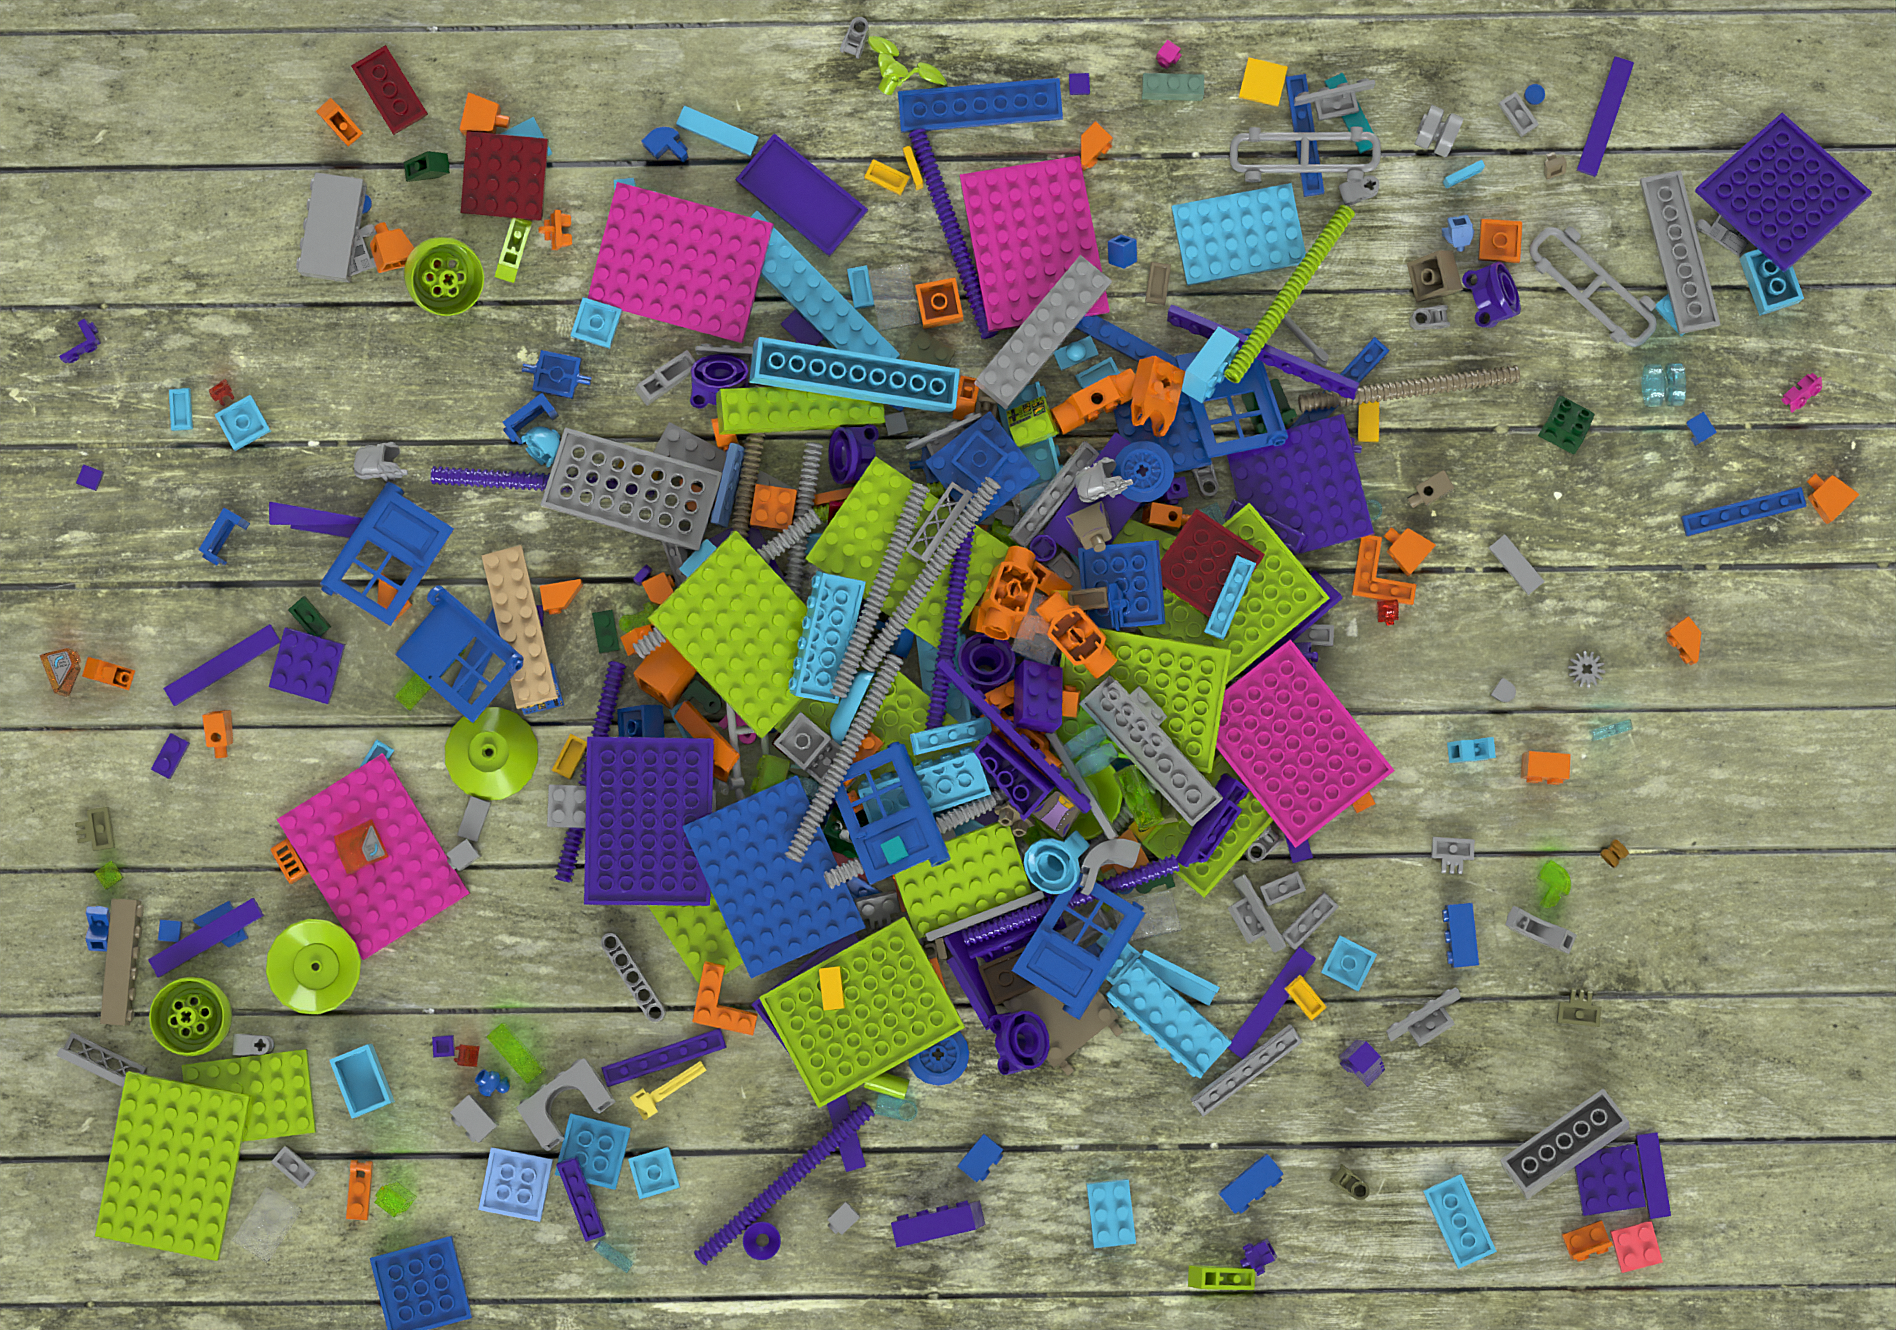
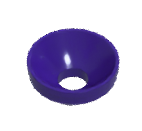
M762 1221L752 1224L743 1235V1247L746 1253L756 1260L772 1258L778 1252L781 1245L779 1231L768 1222ZM759 1234H766L768 1236L769 1242L766 1246L757 1244L756 1238Z

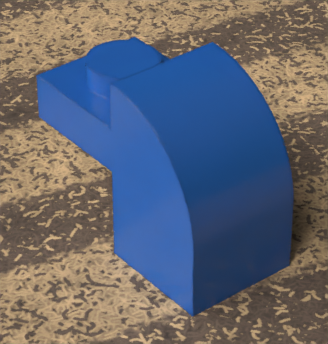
M658 127L641 140L643 146L657 160L668 149L682 163L689 158L686 152L688 150L681 141L677 142L680 139V135L673 128Z
M877 620L874 628L879 630L886 627L885 623ZM905 628L904 630L901 629L900 635H897L898 639L893 641L894 645L889 647V652L903 658H907L914 639V633Z
M87 906L86 916L89 927L85 939L88 950L107 952L110 921L109 909L102 906Z

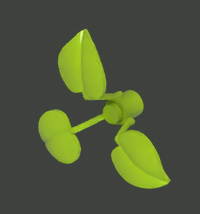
M868 36L869 45L880 54L878 56V65L883 79L878 89L884 94L892 95L897 85L901 86L914 73H919L922 78L930 82L948 85L942 73L927 63L919 62L917 67L908 73L906 67L893 58V56L898 57L899 50L892 42L882 37Z

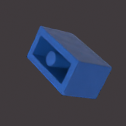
M983 1133L957 1167L976 1183L979 1179L984 1181L990 1173L988 1168L992 1163L997 1165L1004 1156L1001 1154L1003 1148Z

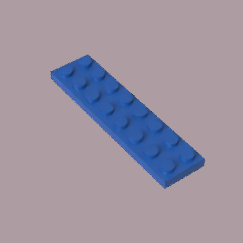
M1060 78L898 91L901 133L912 132L920 128L930 131L1063 120Z

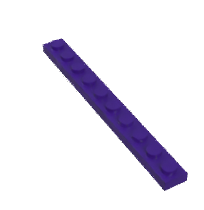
M1171 304L1168 310L1167 322H1170L1173 326L1189 330L1192 334L1203 336L1209 340L1216 329L1221 327L1240 339L1238 343L1240 350L1242 345H1245L1244 342L1248 340V336L1175 305ZM1268 344L1264 345L1257 358H1255L1268 366L1279 368L1287 374L1298 376L1306 382L1317 384L1325 390L1336 392L1344 398L1354 400L1358 393L1360 383Z
M942 659L935 666L1083 814L1092 808L1089 804L1091 800L1084 793L1079 794L1074 789L1076 787L1075 784L1068 778L1065 780L1060 775L1061 771L1053 763L1049 765L1044 760L1046 758L1044 753L1038 748L1034 750L1029 745L1031 741L1024 734L1019 735L1014 730L1016 726L1009 719L1005 721L1000 716L1001 711L994 704L990 706L985 701L986 696L978 689L975 691L970 686L971 681L963 674L960 676L955 671L956 666L951 661Z

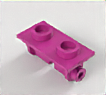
M1814 373L1807 374L1797 383V386L1801 388L1800 391L1793 386L1783 395L1781 400L1785 405L1790 404L1791 413L1796 409H1801L1812 395L1816 396L1821 391V376L1817 378Z

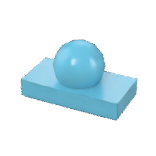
M1091 335L1072 342L1053 353L1061 371L1099 355Z

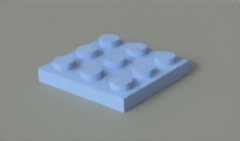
M491 1147L478 1210L541 1222L553 1159Z

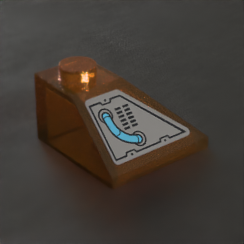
M65 648L39 655L54 694L64 697L69 696L81 670L79 665L81 659L77 651L74 652L73 649Z
M373 819L334 836L338 855L347 874H353L389 857Z

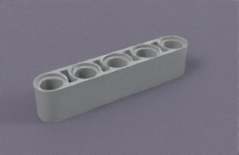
M614 933L605 934L601 939V946L645 1016L652 1022L663 1020L666 1015L665 1007L621 938ZM612 936L616 939V946L614 948L607 947L606 940L608 937ZM620 954H625L628 958L624 966H620L617 962ZM633 971L639 976L638 981L634 984L628 980V975ZM643 989H647L650 993L647 1001H643L639 997V993ZM655 1006L661 1010V1015L657 1019L653 1018L650 1014L651 1009Z

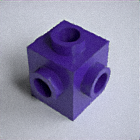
M1185 477L1173 478L1170 488L1162 497L1157 499L1158 503L1176 505L1179 504L1178 501L1189 497Z

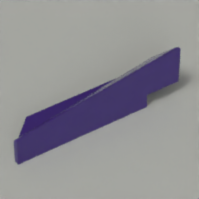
M269 502V524L291 525L290 528L294 530L350 538L363 519L361 517Z
M1225 773L1222 774L1215 787L1223 799L1195 823L1176 858L1177 862L1184 867H1189V864L1194 862L1203 863L1208 861L1242 811L1237 804L1249 792V789Z
M1062 914L1052 928L1055 931L1067 927ZM1038 919V922L1032 921V924L1029 925L1027 923L1024 927L1021 925L1019 929L1015 927L1013 931L1007 930V933L1001 932V935L996 934L995 937L990 936L988 940L984 938L982 942L977 941V944L970 943L971 946L966 945L970 958L980 957L984 958L985 962H990L1027 946L1042 920Z
M959 930L943 938L953 955L952 958L947 960V963L987 1031L990 1029L989 1020L991 1016L998 1014L978 969V961L976 957L970 958L961 932L962 930Z

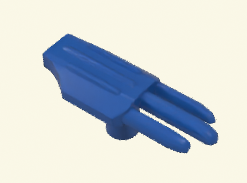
M1117 583L1107 584L1112 627H1115L1116 631H1119V623L1121 627L1123 626L1122 610L1126 607L1127 602L1123 599V592L1119 589Z

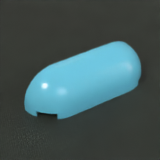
M865 669L854 674L855 678L851 680L852 686H849L850 691L846 693L847 698H841L830 723V733L833 740L841 747L843 746L842 741L846 740L845 735L849 734L848 730L851 729V724L854 723V718H856L857 712H859L877 671L870 672Z

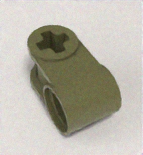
M1343 1164L1340 1165V1169L1334 1178L1329 1179L1336 1187L1357 1200H1364L1370 1194L1369 1186ZM1357 1185L1364 1186L1365 1193L1363 1196L1358 1197L1355 1195L1354 1188Z

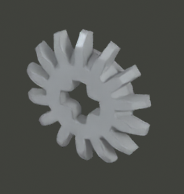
M1583 651V657L1578 653L1575 654L1578 659L1574 660L1571 658L1570 660L1574 663V666H1568V669H1573V672L1569 673V677L1573 675L1576 677L1572 682L1575 683L1579 680L1581 681L1579 687L1586 683L1587 688H1590V682H1593L1595 686L1598 685L1596 679L1598 678L1601 681L1603 679L1599 673H1605V670L1600 669V666L1605 665L1604 662L1599 664L1597 662L1601 657L1597 656L1594 659V652L1587 656L1586 651ZM1583 664L1586 666L1590 664L1592 666L1590 669L1591 674L1582 673Z

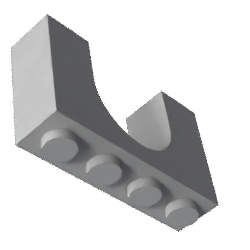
M585 1058L573 1062L570 1069L558 1073L552 1082L540 1086L537 1089V1093L525 1097L520 1101V1105L516 1107L542 1148L547 1151L565 1139L551 1116L552 1103L561 1092L569 1089L581 1091L593 1110L598 1114L616 1102L591 1063Z

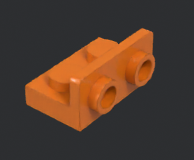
M1602 1220L1561 1234L1570 1258L1573 1260L1577 1259V1262L1588 1259L1589 1254L1594 1252L1597 1255L1609 1251L1608 1247L1613 1246Z

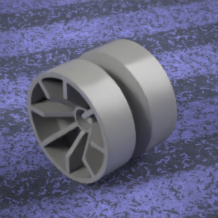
M1431 105L1427 115H1423L1416 131L1418 136L1414 145L1427 150L1432 141L1435 140L1437 142L1434 153L1447 158L1464 118L1451 113L1445 122H1441L1444 109Z

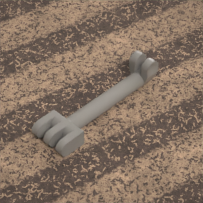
M1286 314L1281 319V323L1283 322L1314 354L1315 360L1320 365L1325 366L1328 362V354L1321 347L1318 348Z

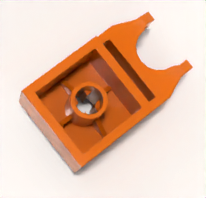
M1157 356L1139 360L1131 398H1133L1131 412L1134 426L1144 425L1147 418L1150 417L1154 436H1165L1175 419L1185 371Z

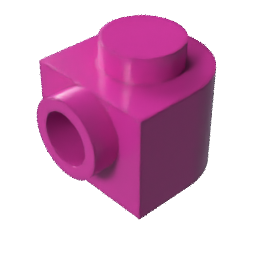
M1167 40L1157 53L1155 59L1161 67L1167 69L1172 63L1176 65L1182 56L1179 53L1181 48Z

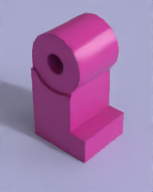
M735 712L737 727L747 725ZM727 715L718 723L723 730L728 728ZM755 732L738 735L740 741L747 745L754 743L757 738Z

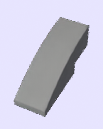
M687 350L655 370L654 374L637 384L635 388L636 393L646 406L650 405L688 377L696 361Z

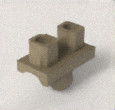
M979 388L975 413H981L983 417L990 411L996 418L998 403Z
M1009 800L1004 805L996 806L994 812L999 815L998 822L1003 826H1013V834L1017 837L1025 835L1028 828L1035 825L1036 820L1031 816L1023 821L1020 813L1015 806L1011 805Z

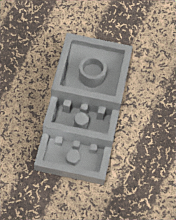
M802 712L795 717L774 742L781 751L820 784L822 781H825L824 776L828 775L827 770L831 769L830 765L834 763L833 759L837 757L836 753L840 752L839 747H841L831 736ZM857 776L848 787H845L846 792L859 778V776Z

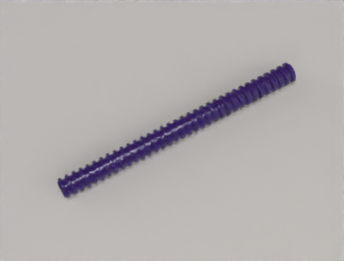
M916 129L910 132L908 136L912 139L910 141L911 144H914L913 150H916L915 156H918L917 161L920 162L919 167L922 168L921 173L924 174L925 184L929 186L927 188L931 192L929 195L933 197L932 203H935L934 209H937L936 214L939 215L938 220L941 221L942 231L946 233L944 237L948 239L946 242L950 245L949 250H952L951 256H954L953 262H956L955 267L958 268L957 273L960 274L961 284L965 286L963 290L967 292L966 297H969L968 303H971L972 315H975L974 320L978 322L976 326L980 328L978 329L979 333L982 334L980 337L981 339L994 337L998 331L988 332L979 279L976 276L977 272L974 270V264H971L973 261L969 258L968 247H965L966 241H963L964 236L961 235L962 230L959 229L958 219L954 217L956 213L952 211L953 206L950 205L951 200L948 199L947 188H944L945 183L942 182L943 177L940 176L939 166L935 164L937 161L936 158H933L934 153L931 152L932 147L929 146L928 135H925V129Z
M433 466L431 469V482L433 485L436 483L439 485L451 483L452 486L455 484L458 486L464 484L466 487L468 485L471 487L483 485L484 488L487 486L493 488V486H496V488L502 487L503 489L515 487L516 490L519 488L531 490L533 488L535 491L538 489L544 491L550 473L548 475H545V473L539 475L538 472L526 474L524 471L522 473L519 471L507 473L506 470L494 472V470L488 471L487 469L475 471L474 468L471 470L465 468V470L458 468L457 470L455 467L443 469L441 466L439 468ZM567 474V475H568L569 477H571V478H574V477L577 476V475H573V477H572L570 474ZM589 475L587 476L589 483H595L598 480L596 476L592 478ZM610 479L607 482L609 489H615L618 485L616 479ZM633 484L629 485L626 492L634 495L638 487ZM564 487L561 492L566 490L569 493L572 491V488ZM648 491L646 496L648 495L650 498H652L654 496L655 491Z
M976 526L970 528L972 531L968 532L967 538L964 537V542L959 544L960 548L956 549L957 552L953 555L954 561L951 562L953 568H950L952 574L949 575L951 580L948 581L950 587H947L949 593L946 594L948 599L945 600L947 605L944 607L946 611L943 613L945 618L942 619L944 624L941 626V629L943 630L940 632L941 639H939L940 645H938V658L935 660L937 664L942 659L945 661L949 660L954 664L952 659L955 657L953 653L956 651L955 645L957 644L956 638H958L957 632H959V619L962 617L960 615L962 612L961 606L964 604L962 600L965 598L963 593L966 592L964 587L967 585L965 580L968 579L966 574L969 573L967 568L970 567L968 561H971L969 555L972 554L970 548H973L971 542H974L972 536L975 535L973 529H976ZM937 668L933 673L935 674V677L932 679L934 684L931 685L933 690L930 691L932 697L929 698L931 703L928 704L930 710H927L929 716H926L928 722L925 723L927 729H924V731L944 726L942 722H945L943 715H946L944 709H947L945 703L948 702V699H946L949 696L947 690L950 689L948 684L951 682Z
M614 661L608 662L610 667L606 670L608 671V674H605L607 679L603 682L605 687H602L604 691L600 694L602 698L599 699L600 706H597L599 710L596 712L597 718H594L596 722L592 726L594 728L591 731L592 736L609 737L608 731H611L609 726L612 725L611 719H614L612 714L616 711L614 706H617L615 702L619 699L617 694H620L619 688L622 687L620 682L623 681L622 675H625L623 671L627 667L625 664ZM587 756L584 757L586 762H583L585 766L581 769L583 774H580L581 781H578L579 786H586ZM569 828L565 832L567 837H564L565 844H562L564 849L561 850L562 856H559L561 861L557 864L559 868L556 869L557 875L554 876L556 880L568 883L573 881L571 877L574 876L573 869H576L574 865L577 863L576 857H579L577 853L581 849L579 845L582 844L581 838L584 837L582 835L585 832L584 828Z
M1171 854L1169 858L1167 856L1163 860L1160 858L1158 862L1154 860L1152 864L1146 863L1147 866L1144 867L1140 865L1138 869L1137 867L1132 871L1129 869L1127 873L1123 871L1121 875L1115 874L1116 877L1109 876L1110 879L1106 880L1104 878L1103 881L1100 882L1098 880L1097 883L1112 893L1118 894V891L1121 890L1123 892L1125 888L1129 890L1131 886L1143 885L1142 882L1149 883L1148 880L1152 879L1154 881L1156 877L1160 879L1162 875L1166 877L1168 873L1173 874V871L1179 872L1180 868L1176 856ZM1079 887V890L1075 891L1067 906L1075 909L1077 905L1081 907L1083 903L1087 905L1089 901L1092 903L1094 899L1097 901L1100 899L1092 894H1082V888ZM1057 895L1054 896V899L1048 898V901L1042 900V903L1036 902L1034 906L1030 904V907L1027 908L1025 906L1023 910L1019 908L1017 912L1011 911V914L1005 913L1003 917L999 915V918L996 919L994 917L992 921L988 919L986 923L980 922V925L974 924V927L969 926L966 930L965 928L962 929L961 932L966 945L971 946L970 943L977 944V941L982 942L984 938L988 940L990 936L995 937L996 934L1001 935V932L1013 931L1015 927L1019 929L1021 925L1024 927L1027 923L1029 925L1032 924V921L1038 922V919L1043 920L1056 900Z
M862 1101V1105L857 1106L855 1111L852 1110V1114H848L846 1119H842V1123H838L836 1128L833 1127L831 1133L827 1132V1136H823L822 1141L818 1140L817 1145L812 1146V1150L808 1149V1153L802 1155L803 1158H798V1162H794L792 1167H788V1171H784L782 1176L779 1175L777 1181L774 1180L772 1185H768V1189H763V1193H759L758 1198L754 1197L753 1202L748 1203L749 1206H744V1210L738 1212L739 1215H734V1219H730L728 1224H724V1228H720L718 1233L715 1232L713 1238L710 1237L708 1242H704V1246H699V1250L694 1251L696 1258L703 1265L707 1266L708 1261L713 1260V1256L717 1257V1253L723 1251L722 1248H727V1244H731L733 1239H737V1235H741L743 1230L746 1231L747 1226H751L753 1221L756 1222L758 1216L762 1217V1213H766L767 1208L771 1209L772 1204L777 1203V1199L781 1200V1196L787 1194L786 1191H791V1187H795L797 1182H801V1178H805L807 1173L810 1174L812 1168L815 1169L817 1164H821V1160H826V1156H830L831 1151L835 1152V1148L840 1147L841 1142L845 1143V1139L851 1137L850 1134H855V1130H859L861 1125L864 1126L866 1120L869 1121L871 1116L874 1117L875 1112L866 1102Z

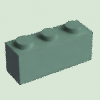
M1143 73L1142 99L1203 100L1204 75Z

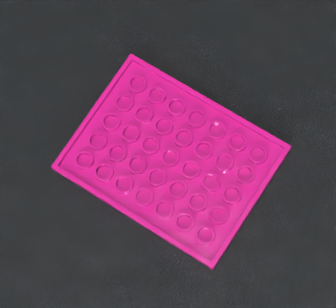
M1080 156L959 175L988 332L1019 328L1080 255L1102 272ZM1106 291L1084 317L1109 313L1110 309Z
M617 182L588 299L622 309L621 311L743 343L774 224Z
M1291 639L1225 690L1216 748L1295 848L1395 771Z
M383 753L276 819L343 929L356 943L362 960L372 956L470 894L457 871L447 862L449 858ZM372 826L385 855L367 861L362 847L369 828Z

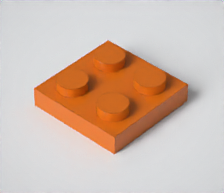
M1481 219L1478 260L1519 263L1521 257L1522 221Z

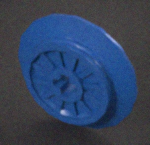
M1149 441L1134 442L1124 447L1116 456V467L1113 471V477L1121 476L1123 480H1133V484L1128 485V488L1121 492L1127 499L1139 503L1152 502L1162 497L1170 488L1174 477V466L1168 452L1160 445ZM1141 466L1149 469L1144 477L1141 474H1137Z
M958 1031L909 1058V1067L917 1078L927 1084L940 1086L952 1083L962 1075L967 1067L969 1059L967 1041L961 1032ZM937 1048L944 1052V1056L940 1060H936V1057L932 1056V1052H936Z

